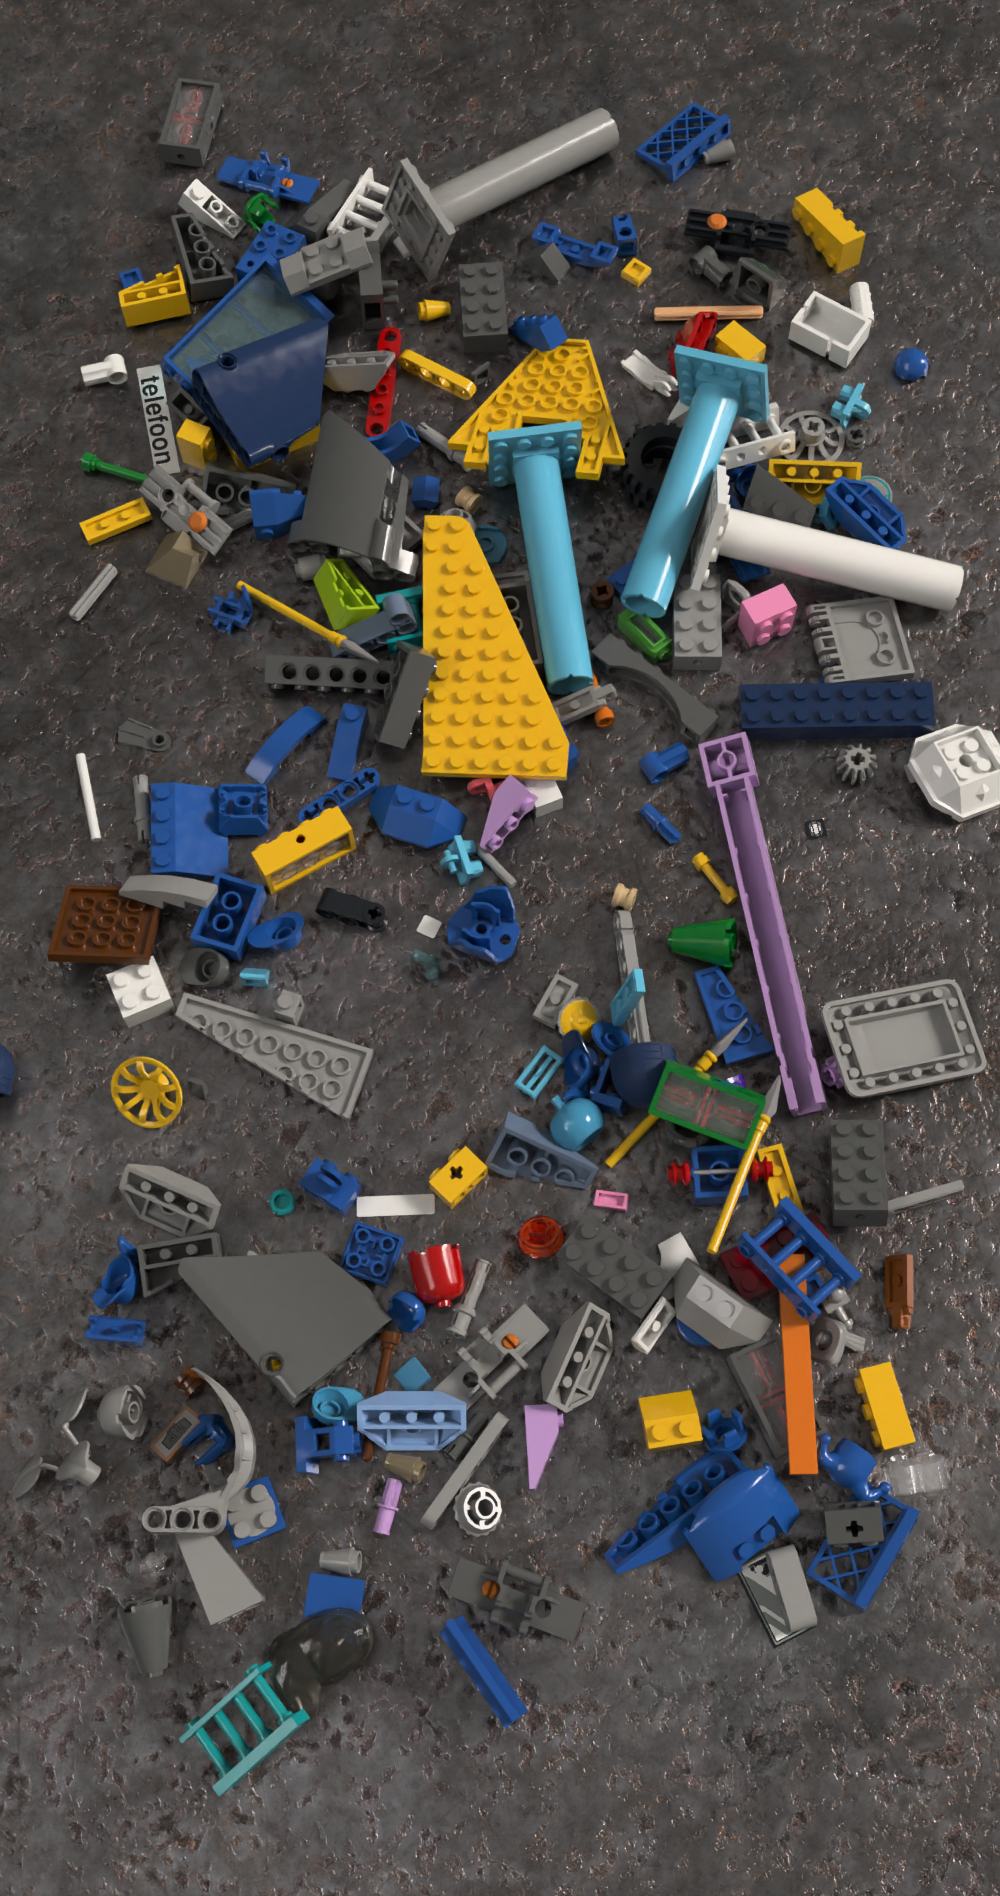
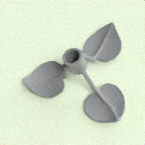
M85 1388L67 1400L59 1410L55 1420V1425L57 1427L62 1426V1429L75 1447L59 1467L42 1463L43 1458L40 1456L28 1462L14 1483L12 1491L13 1501L30 1490L37 1481L40 1472L44 1469L55 1471V1478L58 1481L75 1477L86 1486H90L98 1478L101 1468L88 1459L90 1456L88 1454L90 1443L87 1440L79 1443L69 1429V1422L78 1415L89 1389Z

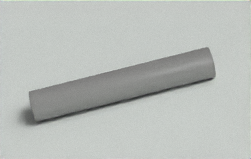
M477 842L475 844V853L510 889L513 888L517 881L488 851L481 848L480 843Z

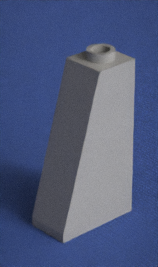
M191 1518L180 1522V1528L187 1527L190 1524ZM175 1535L211 1626L220 1625L266 1603L263 1595L215 1535Z

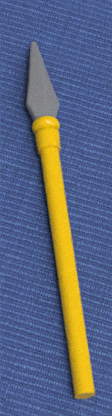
M243 581L237 583L236 588L242 591L241 586L245 585L249 596L328 639L337 648H344L351 654L377 664L380 663L356 643L347 640L345 635L325 628Z
M745 1018L719 1039L710 1051H705V1056L698 1060L693 1069L705 1072L713 1065L712 1063H716L717 1057L727 1049L748 1019ZM649 1114L604 1161L605 1164L612 1169L660 1117Z
M781 1074L777 1076L765 1094L766 1103L749 1147L747 1151L745 1150L706 1251L710 1254H717L761 1138L771 1122V1117L777 1111L782 1079Z

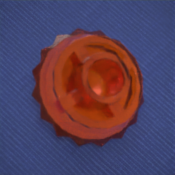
M537 1215L524 1222L517 1232L516 1243L518 1244V1250L523 1251L524 1256H531L533 1259H545L547 1256H554L565 1243V1236L567 1234L564 1231V1226L559 1224L557 1220L546 1215Z

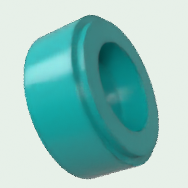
M279 1189L270 1196L269 1205L274 1214L288 1216L294 1211L296 1200L289 1190Z

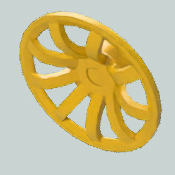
M144 1056L133 1057L122 1062L112 1076L111 1094L113 1101L122 1115L134 1124L144 1128H160L168 1125L179 1114L183 1098L180 1084L174 1073L160 1061ZM136 1063L140 1076L129 1073L126 1067ZM144 1063L152 1064L157 1069L147 1074L144 1069ZM163 1071L170 1078L172 1084H169L167 1077L162 1073ZM120 1075H122L126 1080L136 1084L120 1086L118 1085ZM175 1090L176 1103L169 1101L165 1096V1092ZM137 1092L134 1098L123 1105L119 1093ZM140 1100H143L138 1118L128 1110ZM160 1102L165 1107L173 1110L167 1118L161 1113ZM151 1104L158 1121H146V1115Z

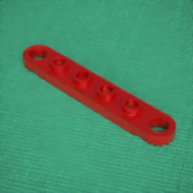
M394 327L384 328L379 335L377 351L395 352L396 357L376 388L371 390L365 427L366 437L380 435L389 429L399 365L397 360L400 356L402 342L401 332ZM389 335H393V337L395 336L396 338L394 341L391 342L385 340V338H387V336L389 337ZM375 427L383 430L380 434L371 433V430L375 429Z

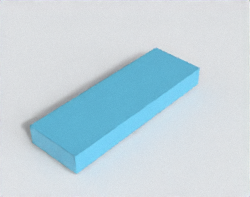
M633 969L610 1003L613 1026L622 1027L646 992L642 969Z

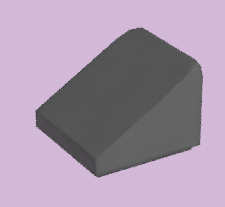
M485 362L465 376V378L472 381L476 387L491 377L490 362Z

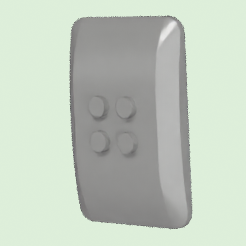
M951 979L830 1001L821 1009V1018L844 1087L852 1097L865 1098L946 1082L978 1074L986 1067V1057L961 988Z

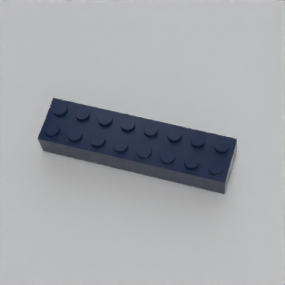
M932 681L741 684L737 696L739 733L746 732L748 740L918 738L932 733L936 726Z

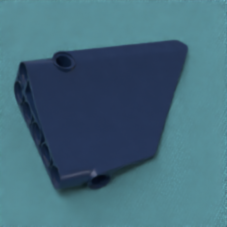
M315 318L228 352L221 353L217 361L193 369L191 393L194 401L246 467H253L267 461L268 458H271L274 462L283 460L289 453L290 445L296 439L319 426L329 327L327 321Z

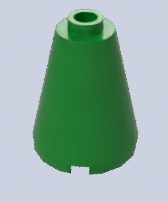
M726 918L674 927L673 932L668 933V947H672V951L725 968H732L736 956H731V953H733L734 949H737V923H734L735 918Z

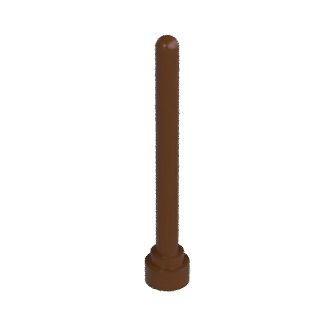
M385 1330L380 1332L379 1342H381L380 1347L383 1349L373 1396L385 1392L393 1350H396V1346L400 1345L401 1334ZM366 1435L363 1442L361 1459L368 1462L371 1460L375 1442Z

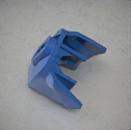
M489 885L482 889H476L473 896L453 914L447 923V937L451 947L493 963H503L512 957L520 935V929L515 919V906L508 887L502 885ZM506 939L509 940L510 943L504 945L500 941Z

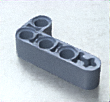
M393 593L383 599L384 611L337 633L345 635L347 640L353 641L366 652H370L387 644L386 639L412 633L417 629V623L408 601L402 594ZM328 641L333 658L354 659L359 657L347 652L344 648H337Z

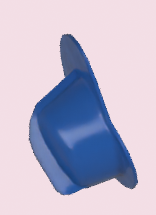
M288 912L262 923L249 932L247 936L248 943L256 948L270 947L276 951H289L296 947L303 938L301 933L304 925L303 916L297 912Z

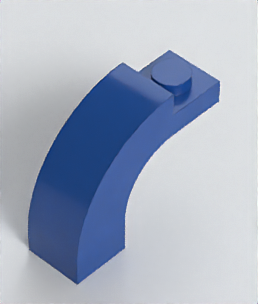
M401 420L380 435L365 437L390 460V463L405 457L421 445L413 427Z

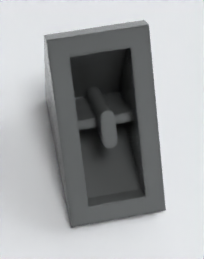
M554 242L535 246L523 260L525 265L557 284L571 270V266Z

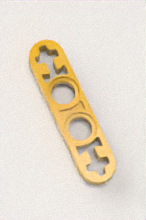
M405 349L398 357L399 365L406 371L464 400H470L477 390L475 384L469 379L409 349Z

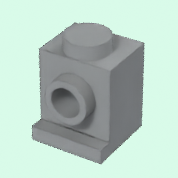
M283 989L281 995L276 996L273 1002L272 1010H274V1015L272 1019L297 1026L305 1006L302 995Z

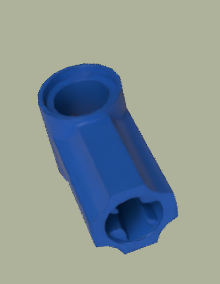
M678 742L659 753L655 751L648 753L638 764L650 782L656 784L666 778L670 771L689 762L690 756L685 745Z

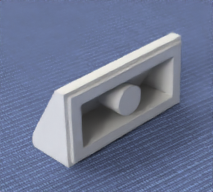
M661 1296L631 1339L633 1347L645 1354L649 1353L676 1314L675 1308L664 1297Z

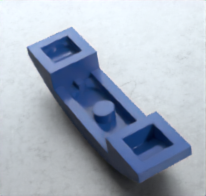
M544 222L539 224L531 237L532 241L537 245L554 242L567 261L589 267L610 266L619 251V247L599 241L597 245H593L563 235L559 227Z
M308 705L297 711L263 744L246 768L245 774L258 784L266 785L279 771L278 765L307 735L311 737L326 721V718Z

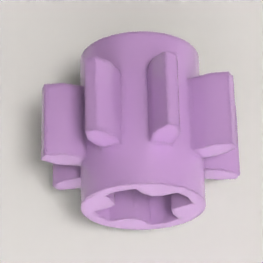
M832 1055L825 1060V1063L820 1065L822 1069L820 1075L822 1081L829 1087L835 1084L839 1089L844 1084L835 1057Z

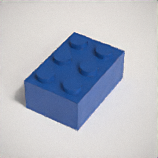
M217 872L212 884L218 885V893L207 908L202 907L190 939L194 948L214 949L223 953L228 959L241 962L248 946L247 936L256 926L267 896L262 885Z

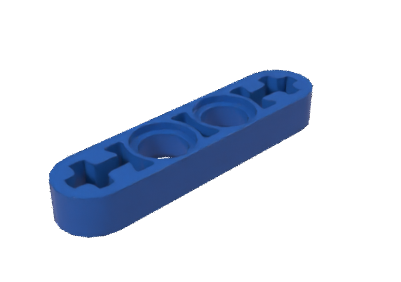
M374 768L362 769L299 811V823L305 821V816L307 815L313 818L318 817L320 814L319 812L317 813L316 808H319L320 813L324 811L323 804L326 801H334L336 806L343 812L376 791L380 786L378 771ZM365 777L373 778L374 782L365 781ZM357 782H359L360 786L362 785L363 790H360ZM347 788H353L356 790V794L351 798H347L343 795V791Z

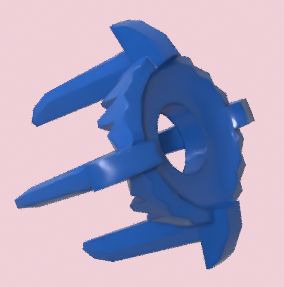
M220 1414L199 1415L198 1420L201 1422L181 1443L182 1448L189 1443V1446L192 1447L206 1435H211L209 1440L214 1439L216 1442L195 1462V1466L212 1463L232 1447L236 1450L235 1435L233 1436L222 1421L224 1418Z

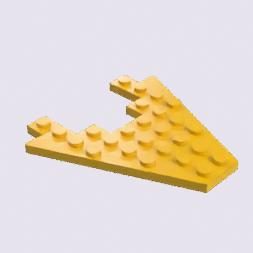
M568 338L552 351H539L534 348L448 440L449 450L466 451L463 460L464 468L487 470V432L522 428L523 423L549 425L581 421V445L583 446L576 468V478L599 480L603 464L625 465V456L589 340Z

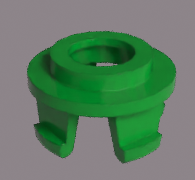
M259 193L252 197L245 205L243 222L249 227L253 226L254 231L259 233L261 229L256 224L261 223L264 225L267 220L273 223L276 221L268 212L269 206L275 210L279 207L276 202L270 201L268 195Z

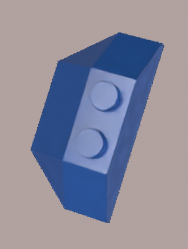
M840 476L825 489L824 493L834 519L856 540L896 550L907 541L904 515L871 483Z
M398 784L378 787L368 808L382 835L426 849L445 844L453 840L454 836L461 835L467 821V816L443 798Z

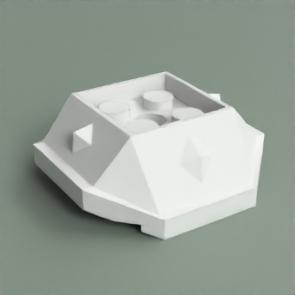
M954 724L915 739L907 766L932 807L951 815L958 822H963L1000 808V744L992 731L984 730L979 726Z

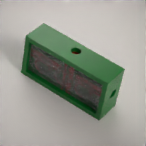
M667 1059L658 1086L650 1102L648 1113L747 1151L764 1109L766 1097Z

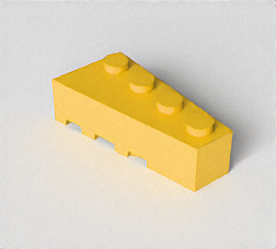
M818 188L795 197L792 209L793 217L796 221L800 222L805 234L813 240L816 249L824 255L827 264L837 274L858 265L866 234L862 230L857 232L854 229L855 223L851 220L846 221L843 218V212L839 208L834 210L832 201Z

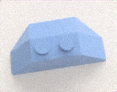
M385 1391L357 1403V1430L386 1451H440L458 1435L466 1431V1402L441 1391Z

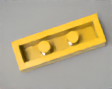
M891 1362L859 1369L856 1373L857 1378H854V1385L857 1393H862L865 1404L862 1405V1411L866 1421L870 1420L873 1431H870L873 1446L875 1448L878 1447L880 1453L915 1443V1437Z

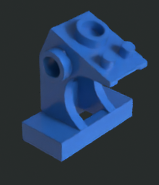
M307 1416L295 1417L296 1473L306 1475L319 1474V1459L333 1457V1462L350 1461L349 1458L356 1459L357 1454H362V1447H360L361 1433H356L355 1428L352 1425L349 1426L348 1421L332 1422V1427L318 1428V1420ZM329 1435L330 1449L318 1451V1438Z

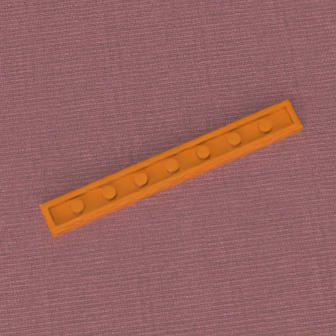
M792 1254L779 1267L791 1278L805 1265V1254ZM805 1279L798 1287L807 1296ZM779 1290L789 1475H818L809 1321L798 1315L795 1306Z

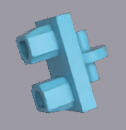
M456 835L453 837V843L448 845V850L444 851L445 857L440 861L442 869H449L451 874L456 873L460 886L467 885L471 878L480 876L483 872V866L479 860H469L468 856H474L476 852L474 841L463 840L461 835Z

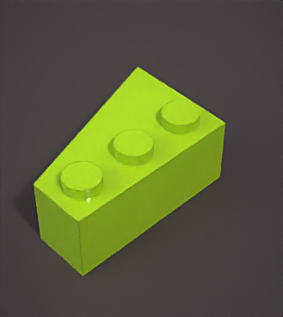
M343 558L326 559L313 578L334 630H343L377 614L380 609Z

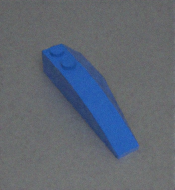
M709 1450L681 1471L673 1479L675 1484L668 1492L662 1491L656 1498L658 1501L649 1512L644 1510L638 1517V1524L632 1530L627 1529L603 1556L618 1575L649 1563L687 1544L688 1540L682 1532L685 1527L690 1530L696 1517L693 1514L696 1507L720 1483L747 1467L733 1452L715 1453Z

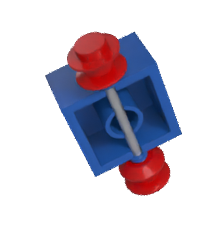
M733 1145L691 1148L690 1166L685 1160H683L681 1166H676L674 1161H672L671 1166H667V1181L672 1182L673 1187H675L677 1182L682 1181L686 1187L690 1182L691 1176L694 1205L725 1204L745 1151ZM765 1156L762 1162H757L754 1157L747 1176L750 1175L754 1183L757 1182L758 1178L762 1177L768 1183L769 1177H773L772 1161H768ZM747 1176L736 1203H746Z

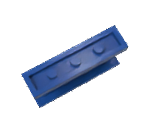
M786 1196L774 1209L773 1213L776 1215V1218L753 1238L745 1231L738 1239L736 1245L740 1253L745 1258L751 1259L795 1306L798 1315L812 1323L821 1313L817 1305L839 1286H844L849 1290L862 1275ZM782 1226H787L794 1234V1238L770 1258L760 1246ZM801 1246H806L813 1254V1258L789 1278L779 1265ZM825 1266L832 1274V1278L808 1298L798 1285L818 1267Z

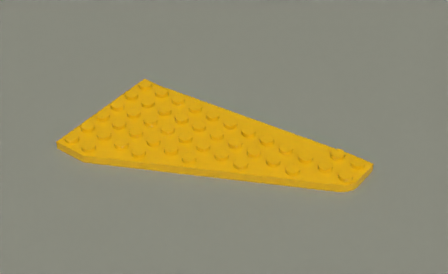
M425 515L423 529V648L437 658V668L434 675L430 677L428 694L423 698L422 776L506 779L511 774L516 779L567 781L569 741L471 525L459 516Z

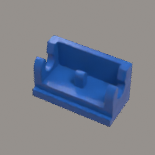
M89 1316L90 1329L86 1330L85 1338L90 1343L143 1348L146 1320Z

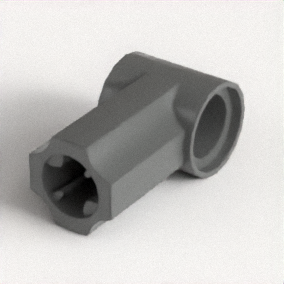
M706 245L689 258L691 269L698 275L704 274L718 287H725L733 277V271L718 260L715 250L710 246Z

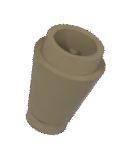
M393 1453L387 1455L384 1463L385 1469L411 1484L422 1481L427 1467V1463L422 1461L421 1457Z

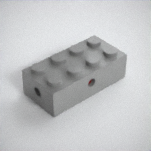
M679 574L672 593L673 670L720 671L722 661L720 574H709L707 583H702L700 591L691 589V574Z

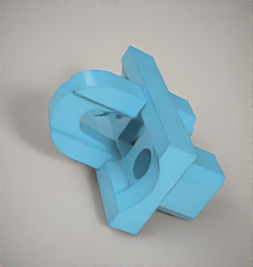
M858 383L856 388L847 385L843 386L839 399L847 402V404L835 401L830 412L831 416L840 420L839 425L841 428H846L852 416L866 419L870 415V405L861 400V393L865 385Z

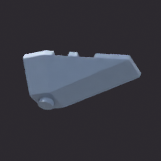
M509 1111L497 1131L484 1162L488 1169L506 1177H529L531 1181L539 1182L540 1179L555 1181L557 1185L588 1189L599 1169L598 1166L576 1151H571L563 1148L562 1145H558L549 1133L531 1121Z

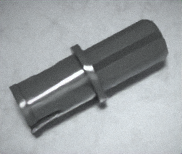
M476 1411L466 1423V1431L458 1435L444 1449V1453L457 1462L470 1444L475 1443L474 1439L488 1423V1417L481 1411Z

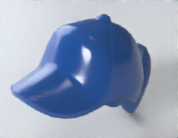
M120 1235L117 1241V1247L121 1255L109 1264L105 1277L100 1281L101 1286L93 1295V1302L99 1309L106 1308L112 1302L121 1305L129 1303L140 1288L138 1251L123 1235Z

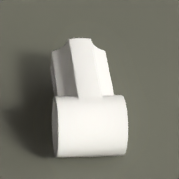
M119 354L108 355L104 362L81 367L85 386L108 381L111 384L117 385L124 383L128 379L124 358Z

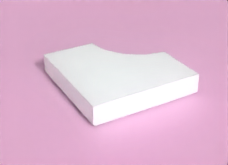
M681 1232L657 1246L661 1256L660 1267L673 1275V1277L686 1257L700 1266ZM672 1282L662 1294V1297L667 1301L674 1298Z

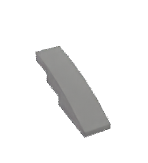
M136 875L128 878L119 890V895L160 908H164L167 903L186 908L188 903L207 908L218 893V885L171 875Z

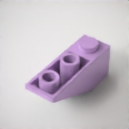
M511 774L494 793L480 842V847L491 854L494 850L501 847L505 837L517 828L521 818L533 809L538 799L533 792Z

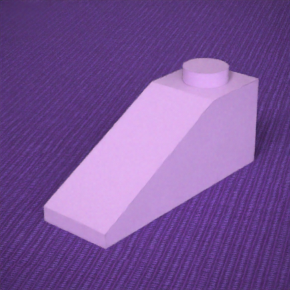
M550 1404L524 1405L530 1492L536 1491L559 1435V1427H564L563 1411H557V1408Z

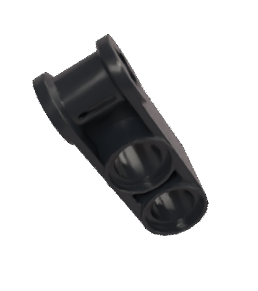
M324 888L315 910L318 915L324 918L337 920L346 925L359 927L375 933L382 932L388 926L385 908L381 904L355 895H348L333 888Z

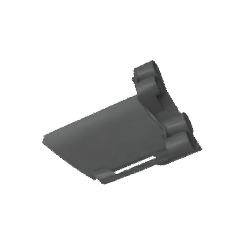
M331 410L327 411L322 417L303 518L291 523L287 547L297 552H305L307 549H310L316 553L326 554L329 553L330 546L332 545L368 558L373 566L372 575L377 579L391 580L395 577L403 582H413L416 579L419 556L402 549L409 480L392 466L390 460L370 441ZM387 480L399 491L393 524H387L380 520Z

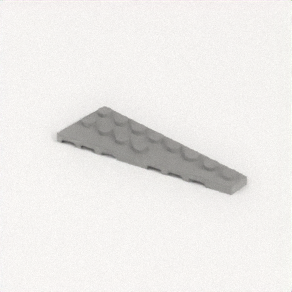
M184 992L175 1014L179 1020L344 1120L350 1121L374 1054L373 1049Z

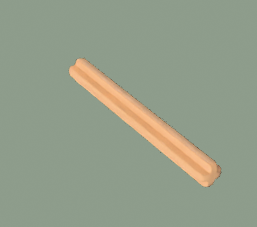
M763 306L656 307L654 309L655 321L689 320L699 312L712 311L718 313L717 320L761 319L763 317Z

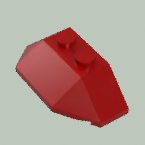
M714 311L699 312L685 322L682 331L678 330L675 338L676 346L681 345L706 351L716 328L718 313ZM671 347L667 360L670 361V372L677 380L674 357L675 348Z

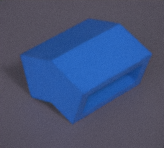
M428 475L413 477L411 502L416 509H435L438 503L440 478Z

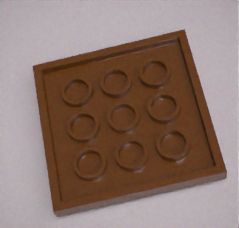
M66 885L47 953L48 961L149 965L162 908L119 895V890L122 887Z

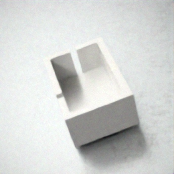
M813 291L804 303L803 308L799 310L791 321L788 339L823 357L829 355V360L846 368L867 340L872 320Z

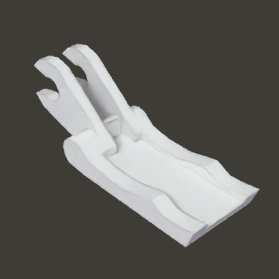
M637 349L633 351L634 354L628 359L621 361L622 367L649 390L653 391L655 389L667 397L671 396L668 391L678 390L676 387L678 385L677 380L673 376L668 375L666 371L656 367Z

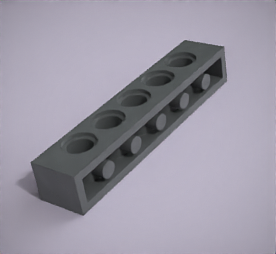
M266 654L264 683L271 684L273 689H285V685H294V690H308V686H318V691L332 692V687H341V692L355 693V688L365 689L367 694H379V690H384L386 684H381L378 676L382 671H387L390 674V681L392 680V670L390 669L392 661L378 660L380 663L377 664L365 659ZM289 666H293L296 670V675L292 679H287L285 676V669ZM316 667L319 670V677L312 681L308 677V671ZM337 668L343 672V678L339 682L333 681L331 677L332 671ZM358 670L366 672L367 678L363 683H358L355 680V673Z

